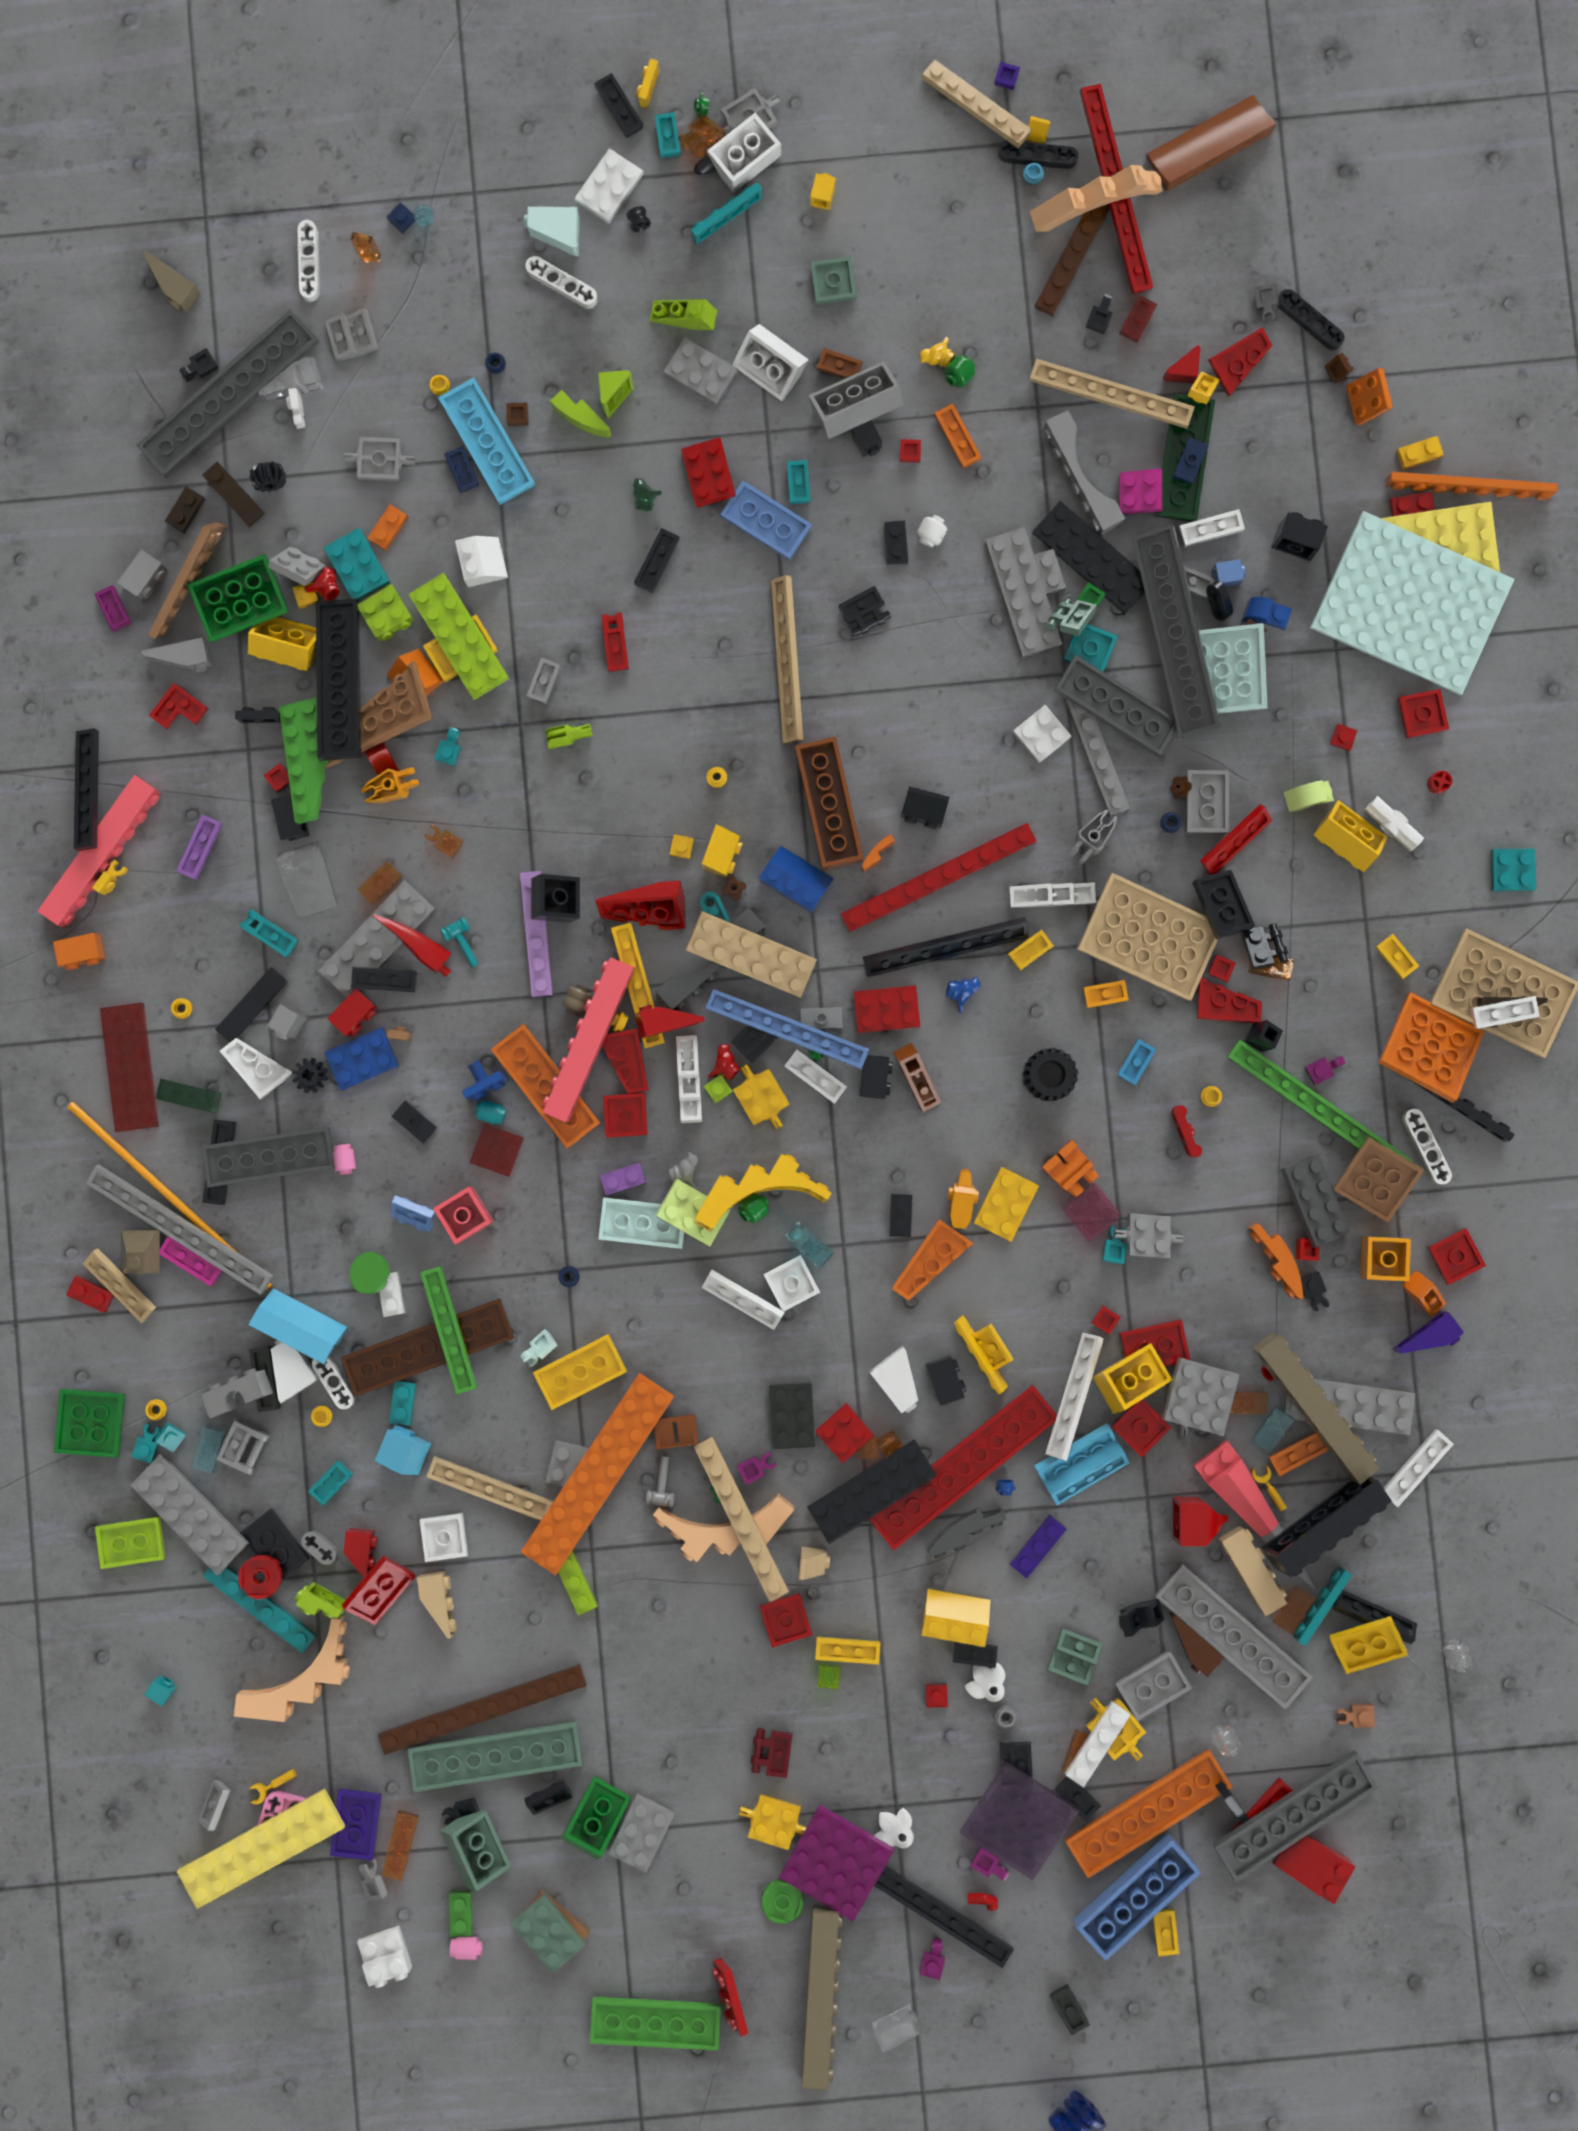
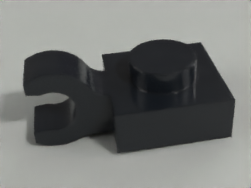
M1104 294L1100 307L1093 306L1085 328L1105 335L1113 312L1107 311L1112 296Z
M207 348L189 357L191 364L182 367L179 371L185 381L188 382L197 373L200 378H203L217 370L218 366Z

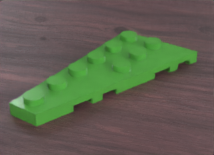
M317 697L279 706L294 819L297 824L318 820L322 800L321 790L326 778L325 768L329 760L319 761Z

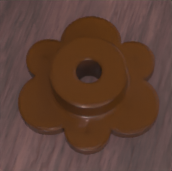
M1176 776L1173 779V785L1170 786V791L1173 792V798L1175 799L1186 798L1188 792L1192 789V784L1188 782L1186 776Z

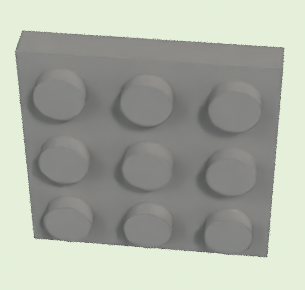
M1178 1357L1162 1419L1224 1436L1240 1374Z

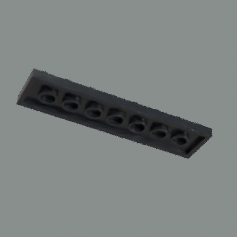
M357 598L316 602L317 750L319 761L361 758L359 602Z

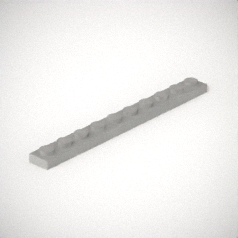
M101 1165L94 1167L86 1184L260 1295L265 1292L273 1277L272 1274Z

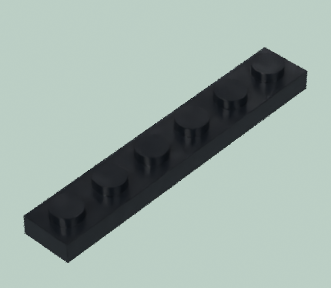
M95 728L76 731L74 849L77 851L97 848L99 731Z
M1413 1082L1501 1141H1511L1515 1135L1509 1131L1510 1127L1502 1122L1497 1123L1492 1120L1493 1116L1491 1114L1475 1109V1104L1467 1099L1462 1100L1458 1097L1452 1103Z

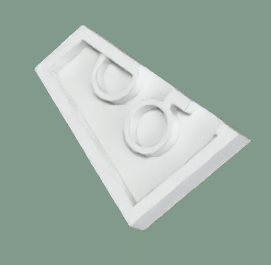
M237 1038L220 1050L222 1055L260 1100L293 1075L292 1071L284 1068Z

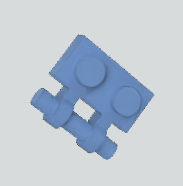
M394 1197L391 1204L392 1218L397 1219L401 1224L407 1223L412 1225L418 1231L431 1232L434 1218L433 1210L427 1206L415 1204L407 1198Z

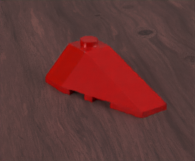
M681 881L658 882L596 899V905L601 918L620 922L629 920L639 922L641 926L650 924L658 926V929L662 930L686 928L685 895Z

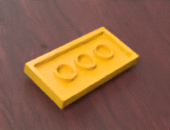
M608 1333L534 1371L533 1374L551 1410L626 1373L627 1369Z

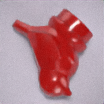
M325 567L314 583L304 588L305 592H317L327 601L334 600L340 593L335 577L337 571L330 567Z
M721 1044L717 1048L714 1070L708 1074V1078L722 1074L724 1078L730 1081L740 1071L741 1068L738 1066V1063L734 1062V1055L730 1051V1044Z

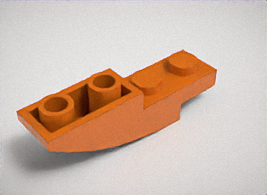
M1253 1223L1248 1227L1251 1232L1249 1234L1255 1243L1258 1244L1260 1242L1265 1248L1263 1253L1270 1260H1275L1269 1265V1268L1272 1270L1270 1272L1271 1276L1277 1282L1281 1281L1284 1284L1285 1288L1283 1290L1290 1298L1294 1297L1300 1300L1303 1298L1301 1277L1297 1264L1286 1243L1279 1234L1269 1236L1259 1223Z

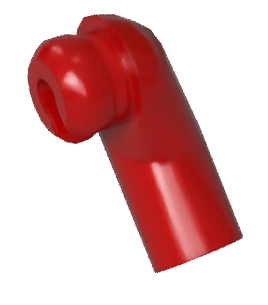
M968 1893L967 1895L968 1904H987L986 1907L989 1911L998 1909L997 1903L999 1900L995 1895L986 1893Z

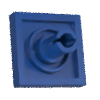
M480 1060L473 1062L474 1064L467 1066L476 1083L464 1089L462 1093L466 1099L479 1101L487 1096L486 1092L490 1090L497 1091L506 1086L504 1082L508 1081V1078L501 1071L487 1076Z

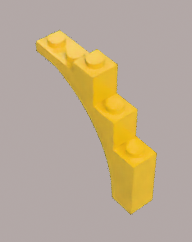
M781 1154L769 1175L759 1165H750L739 1185H736V1181L731 1177L720 1175L693 1222L712 1232L719 1219L731 1207L752 1193L770 1190H795L807 1193L823 1203L829 1199L832 1193L828 1191L829 1188L819 1182L816 1184L811 1181L810 1176L803 1172L797 1173L796 1170L800 1164L796 1162L794 1157L789 1154Z

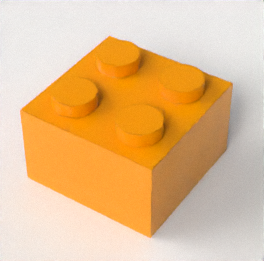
M1362 1236L1360 1278L1410 1281L1411 1239Z

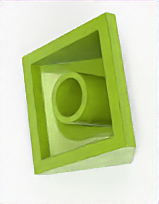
M628 370L598 373L601 404L604 416L607 419L634 389L632 375Z

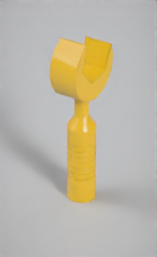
M1265 1465L1266 1473L1260 1477L1255 1474V1469L1252 1467L1251 1476L1256 1482L1265 1483L1268 1488L1267 1492L1279 1511L1285 1510L1287 1506L1276 1488L1269 1483L1271 1478L1270 1468Z
M289 1770L272 1780L267 1786L262 1783L253 1784L249 1789L256 1788L260 1793L259 1799L252 1800L250 1803H262L266 1799L269 1789L277 1788L296 1777L295 1770Z

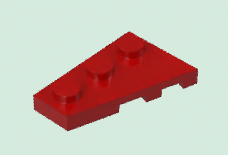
M1263 327L1208 360L1217 378L1220 379L1219 382L1228 397L1273 346Z
M638 1029L607 1034L602 1047L627 1093L633 1094L649 1091Z

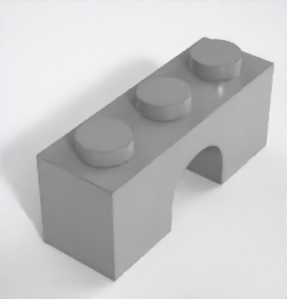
M253 1368L243 1372L244 1377L238 1379V1376H234L225 1380L226 1384L223 1386L218 1383L208 1387V1392L201 1394L209 1418H214L237 1409L238 1407L235 1402L237 1391L243 1396L245 1404L272 1394L273 1391L265 1369L256 1371Z

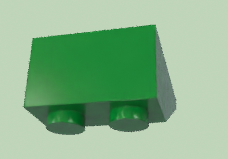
M594 1776L570 1817L560 1839L595 1859L601 1858L631 1797Z

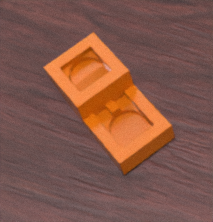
M891 834L882 839L868 854L861 867L863 873L880 863L882 858L879 853L895 843Z

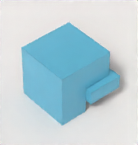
M395 1424L393 1429H387L375 1461L401 1475H419L432 1443L420 1437H414L415 1432L400 1424Z

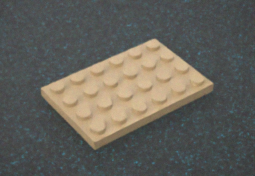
M1110 873L1076 950L1184 1000L1191 1001L1218 939L1216 940L1206 916L1121 876Z
M1466 928L1461 934L1430 1003L1474 1026L1470 1009L1477 1007L1478 998L1548 997V1002L1538 1006L1540 1017L1500 1024L1497 1028H1480L1543 1059L1546 1058L1578 990V981Z

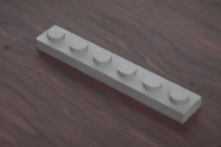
M1066 700V705L1106 809L1109 810V817L1128 811L1130 809L1096 718L1069 700Z

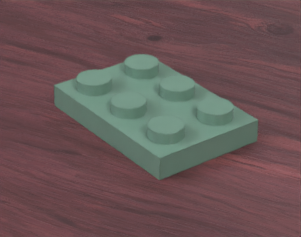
M545 1893L511 1922V1925L552 1974L586 1944Z

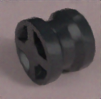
M644 206L634 207L626 214L627 219L631 221L630 226L633 232L644 231L651 225L650 219L646 217L647 211Z

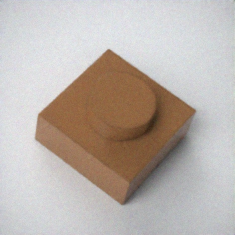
M395 1026L394 1030L388 1029L387 1038L411 1042L413 1033L407 1032L405 1027Z

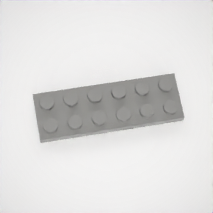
M1025 527L985 539L988 554L1021 657L1025 658L1061 647L1062 641L1057 627L1053 630H1049L1046 627L1052 610Z
M404 880L323 965L319 972L344 996L348 997L355 989L351 988L352 966L381 968L404 944L396 935L372 916L376 914L417 930L436 909Z
M1312 1379L1316 1385H1320L1325 1390L1327 1400L1329 1402L1332 1401L1338 1407L1339 1416L1345 1418L1353 1428L1404 1435L1411 1434L1415 1393ZM1285 1393L1282 1417L1306 1421Z
M159 1454L131 1484L132 1488L216 1575L221 1574L249 1544L163 1454Z

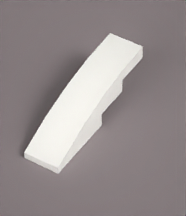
M1095 882L1011 886V908L1096 904Z
M697 1035L676 1036L681 1123L702 1122Z

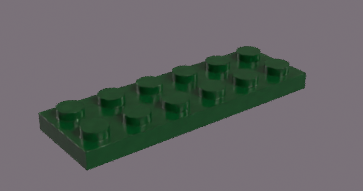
M1174 393L1173 400L1195 406L1187 429L1173 424L1168 426L1162 465V511L1155 512V517L1194 522L1197 521L1208 448L1192 485L1173 478V475L1189 437L1209 445L1215 400L1209 399L1207 404L1198 403L1193 398L1188 397V395Z

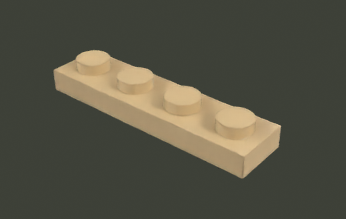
M98 1248L93 1250L84 1261L83 1265L140 1323L146 1321L156 1309L149 1299Z

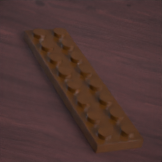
M501 1298L456 1314L468 1355L515 1338ZM435 1322L341 1357L355 1397L447 1363Z

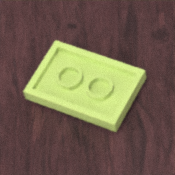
M675 1179L655 1216L710 1247L730 1209L719 1219L712 1232L707 1231L693 1222L707 1196L679 1179Z

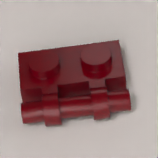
M757 1728L756 1736L753 1737V1744L755 1746L750 1760L752 1764L751 1772L760 1773V1766H766V1775L787 1778L793 1733L771 1730V1738H765V1729ZM763 1746L769 1747L768 1758L762 1757Z

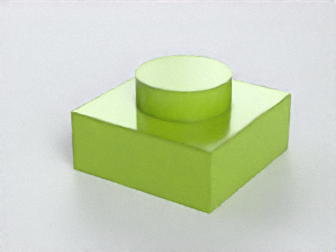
M719 1075L704 1086L715 1103H718L733 1092L722 1075Z

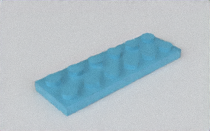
M474 377L438 397L499 505L535 486L534 480Z

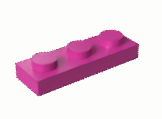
M169 1236L160 1248L161 1256L209 1286L215 1284L222 1272L221 1269Z

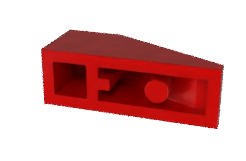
M652 1005L639 1008L640 1012L634 1015L641 1039L700 1024L705 1021L703 1016L663 1007L652 1008Z

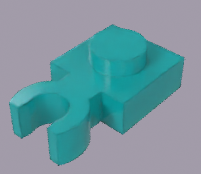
M1111 1226L1108 1230L1111 1240H1104L1101 1261L1123 1265L1127 1243H1122V1238H1113L1115 1226Z
M151 1423L144 1425V1437H137L131 1455L132 1458L152 1463L155 1459L159 1444L155 1442V1437L161 1431V1427L158 1426L155 1432L151 1433L149 1430Z

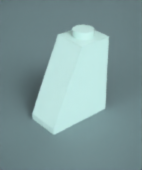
M528 207V215H524V226L528 228L530 236L573 256H579V213L577 207Z

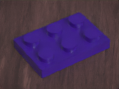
M349 1789L338 1790L336 1809L345 1827L332 1835L330 1856L371 1861L374 1859L382 1793Z

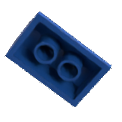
M782 846L773 855L759 876L761 883L811 914L834 880V878Z

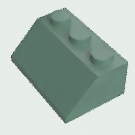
M486 1810L457 1818L440 1830L465 1887L477 1892L511 1867Z

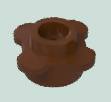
M730 876L726 886L722 887V893L728 894L733 900H739L742 891L746 889V883L736 880L735 876Z

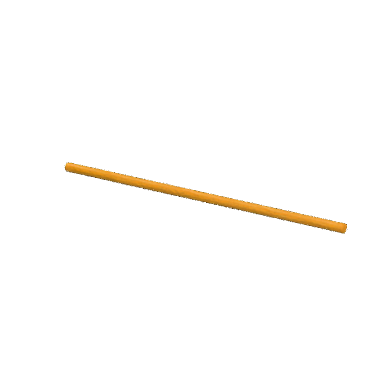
M74 1102L68 1105L67 1108L195 1226L234 1250ZM271 1283L268 1284L266 1291L272 1286Z

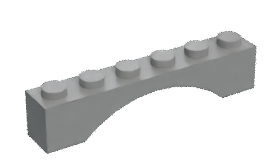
M1067 410L1047 420L1044 425L1043 434L1047 441H1051L1056 459L1061 460L1064 475L1072 481V490L1075 495H1079L1083 511L1089 514L1093 530L1098 531L1099 535L1102 536L1122 526L1125 517L1117 502L1096 490L1082 473L1075 450L1077 426Z

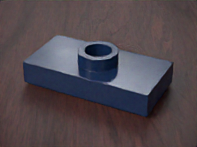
M1189 437L1173 478L1192 485L1208 445Z
M463 446L444 453L460 493L480 486Z

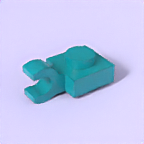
M450 727L447 741L440 740L434 757L436 761L455 767L462 748L456 745L460 735L458 729Z

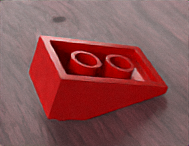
M1310 1835L1303 1837L1279 1853L1273 1861V1865L1334 1905L1356 1867L1349 1858Z

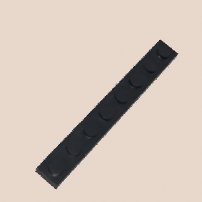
M1025 917L863 956L865 973L868 978L1029 938L1027 921Z
M888 1866L884 1867L874 1885L876 1888L1001 1968L1005 1966L1014 1951L1011 1945Z

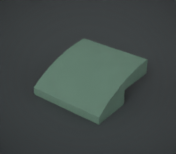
M1062 1629L1046 1671L1088 1686L1094 1665L1097 1664L1102 1644Z

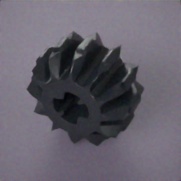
M273 461L270 463H258V465H254L250 470V481L257 491H277L278 488L284 487L286 474L279 463Z
M304 1058L302 1061L303 1065L296 1063V1067L299 1070L292 1071V1074L297 1075L292 1081L294 1083L299 1082L297 1089L301 1090L304 1088L305 1093H309L310 1090L316 1093L318 1092L317 1086L320 1088L325 1087L321 1081H328V1077L323 1076V1074L328 1072V1069H321L324 1064L320 1061L316 1064V1058H311L310 1062ZM308 1071L314 1073V1077L311 1076L312 1080L306 1077L307 1074L309 1075Z

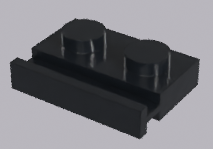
M746 1026L731 1043L753 1064L778 1037Z
M1031 1741L1000 1742L1002 1787H1033Z

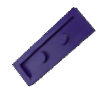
M1049 1514L1009 1564L1027 1579L1067 1529Z

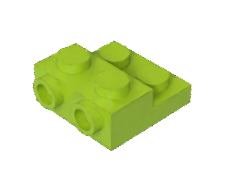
M392 584L358 604V609L379 642L389 640L393 637V633L398 630L407 629L414 621Z
M315 1582L309 1586L305 1585L303 1590L301 1589L294 1599L297 1602L296 1605L300 1607L299 1610L306 1615H315L320 1610H323L322 1613L325 1616L338 1618L346 1611L342 1607L345 1599Z

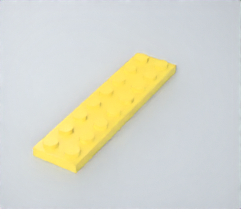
M324 1788L184 1865L176 1872L195 1907L198 1909L337 1833L345 1827V1824Z

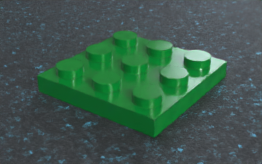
M60 1389L54 1453L118 1458L120 1456L125 1393Z

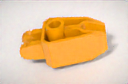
M409 767L401 771L387 769L365 784L361 792L370 793L375 791V793L364 801L375 804L407 798L409 789L419 785L416 779L408 782L405 781V777L415 773L414 768Z
M961 1169L958 1176V1184L953 1183V1186L949 1187L948 1200H951L949 1214L953 1228L966 1229L972 1218L973 1205L978 1202L979 1191H976L972 1185V1174L969 1169Z

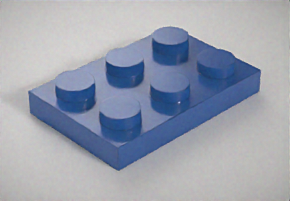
M383 1027L324 1052L341 1091L399 1067Z

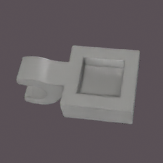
M367 1860V1864L360 1865L359 1870L364 1877L361 1880V1884L367 1901L382 1899L388 1895L381 1874L376 1875V1860Z

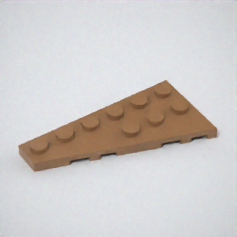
M219 521L203 525L148 633L149 636L157 639L167 634L170 628L169 623L177 615L181 603L189 592L187 584L200 579L204 571L202 568L210 560L214 548L228 527L227 524Z
M412 661L408 664L407 670L401 675H396L393 678L394 681L386 689L382 688L360 709L361 752L433 719L415 662ZM347 759L329 760L328 764H326V769Z

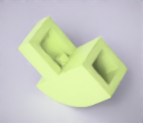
M1323 780L1308 783L1284 792L1289 812L1300 811L1314 805L1327 804L1334 801L1329 782H1323Z

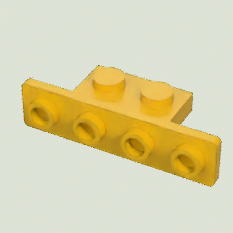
M960 1316L954 1322L957 1333L965 1340L968 1351L975 1356L980 1370L985 1372L990 1386L998 1394L1003 1393L1008 1385L998 1369L1012 1362L1014 1358L992 1323L974 1332L965 1316Z

